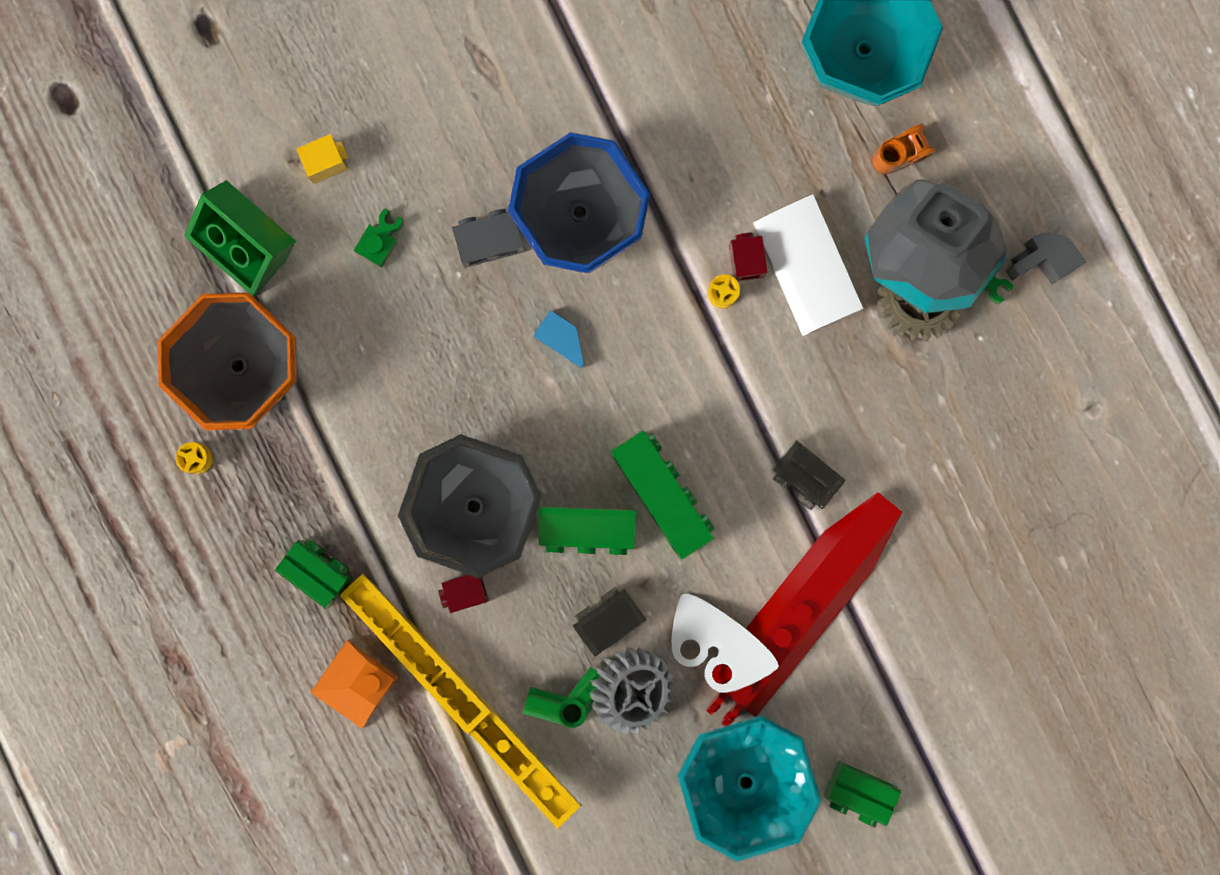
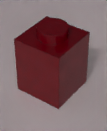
M752 232L735 235V240H731L729 244L733 277L738 282L765 278L768 271L762 236L754 237Z
M470 574L442 582L443 589L438 590L442 607H448L450 613L489 602L483 578H476Z

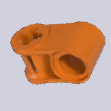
M923 123L915 125L883 142L873 155L872 163L874 168L881 174H890L910 164H916L936 153L935 147L930 146L923 132L925 129ZM883 151L893 153L896 161L893 163L888 162L883 156Z

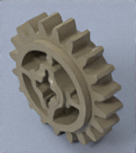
M880 286L876 291L878 295L884 297L876 303V306L886 308L880 316L881 319L890 317L892 321L889 323L888 328L892 329L898 325L900 327L899 337L903 336L906 331H909L911 341H914L919 333L924 342L929 340L931 332L936 338H939L943 334L942 328L949 331L953 327L951 321H957L961 317L958 311L949 310L941 311L939 316L930 319V313H924L885 286ZM903 309L909 311L913 317L906 314Z

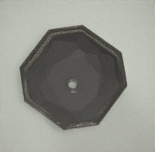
M460 434L419 454L398 512V518L417 557L480 578L521 558L542 496L522 455ZM471 501H477L480 504L478 512L472 513L469 510Z

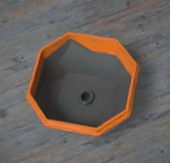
M249 292L202 294L158 340V386L204 430L252 429L297 382L296 336ZM238 361H242L244 364V368L240 372H236L234 368Z

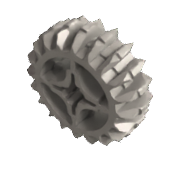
M627 647L625 654L615 651V660L613 661L605 658L607 665L605 669L596 668L597 673L600 675L599 679L591 680L592 685L597 688L590 692L591 698L594 700L591 705L597 712L598 718L603 723H606L610 729L618 730L624 734H627L629 730L632 733L638 734L641 727L650 730L651 721L660 723L658 715L661 712L668 713L665 704L674 701L668 693L676 689L674 684L670 682L674 676L667 669V663L659 659V656L654 652H648L644 648L639 647L636 651L633 648Z

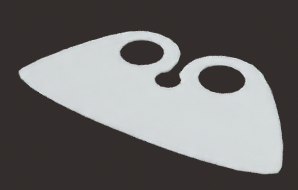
M690 594L681 595L672 629V653L680 664L687 667H695L704 662L710 647H717L719 649L718 656L711 658L705 668V679L712 689L724 693L735 691L763 679L778 668V662L773 654L744 627L708 602ZM689 639L695 640L700 646L698 657L692 660L685 659L680 652L682 643ZM719 664H726L731 668L732 678L726 684H718L713 680L712 671Z

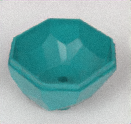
M817 0L801 43L821 87L863 104L880 106L922 86L943 31V26L931 0ZM862 46L866 47L869 50V54L864 55L860 53L859 48Z

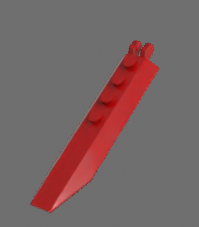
M877 492L823 531L746 627V630L773 654L778 662V668L763 679L744 688L727 693L719 692L706 709L709 714L712 715L717 712L726 697L729 696L736 703L724 715L722 720L724 726L731 725L742 709L757 717L872 573L902 514L899 508ZM726 664L715 666L712 671L713 680L718 684L728 683L732 678L731 668Z

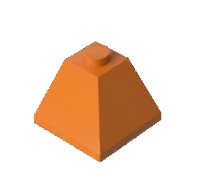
M347 640L310 693L360 728H363L399 675Z

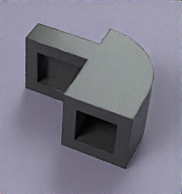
M1042 233L1024 243L1027 249L1011 259L1014 265L1005 270V272L1013 281L1038 265L1049 282L1053 284L1085 264L1086 261L1068 238L1056 233Z

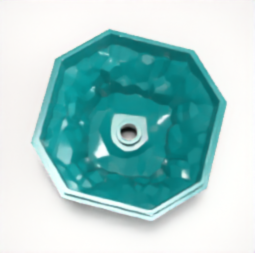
M758 716L699 734L677 775L696 840L736 862L800 843L822 802L803 738L764 716ZM746 776L750 777L752 783L747 787H742L740 780Z

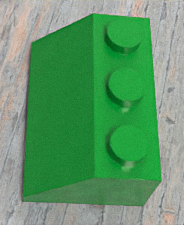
M227 180L201 194L184 234V237L252 296H255L283 266L296 243V240Z
M539 507V546H546L545 552L564 553L565 547H577V553L596 554V548H609V554L627 555L628 549H634L636 510Z

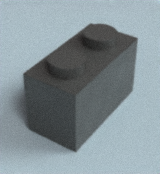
M506 209L494 210L488 213L489 217L479 220L476 217L465 218L458 221L459 225L452 227L464 268L524 253L518 227Z

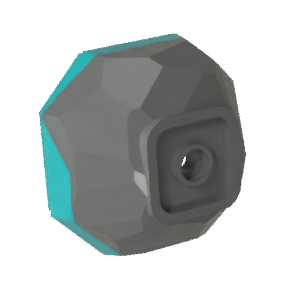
M918 179L903 187L886 205L864 238L874 280L924 313L971 307L1003 265L1006 258V246L998 219L975 196L941 181ZM942 223H947L950 227L944 226Z

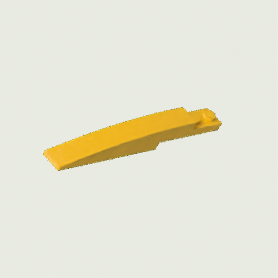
M362 573L340 595L456 723L480 744L557 829L582 806L539 759L538 754L365 574Z

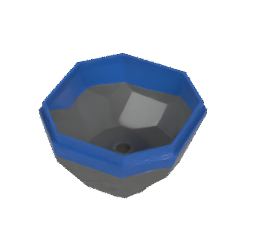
M570 132L517 167L508 213L543 265L590 274L613 260L642 238L650 192L615 141ZM582 208L586 211L584 217L578 218L574 215L575 210Z

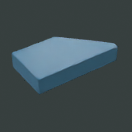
M550 310L533 337L582 369L584 362L577 327Z

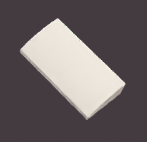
M813 194L753 223L758 236L763 238L765 252L802 336L854 315L863 309Z

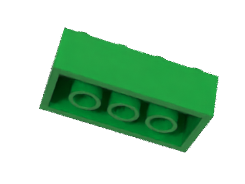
M644 430L611 450V456L677 557L683 560L712 541L714 537L711 532L715 528L705 513L699 516L693 505L698 502L688 487L682 489L676 481V478L680 475L670 460L664 462L658 452L661 451L662 447L653 433L646 435Z

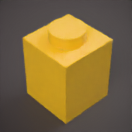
M331 134L296 148L307 176L314 184L348 170L344 161L349 158L342 141L336 142Z

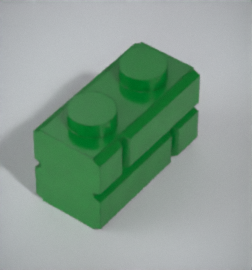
M308 539L307 542L297 540L275 571L323 608H330L353 578L347 573L349 567L335 557L330 561L322 555L324 548L312 539Z
M841 761L837 762L824 792V797L830 801V808L843 814H847L848 810L860 814L858 820L875 828L877 823L884 826L888 825L894 812V807H896L901 795V790L897 786Z

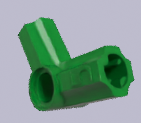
M590 666L567 697L530 687L523 714L558 723L568 728L579 727L593 709L591 704L594 700L591 698L590 692L597 688L592 685L591 680L599 679L600 675ZM576 704L580 707L582 714L577 721L570 722L565 719L563 710L567 705Z

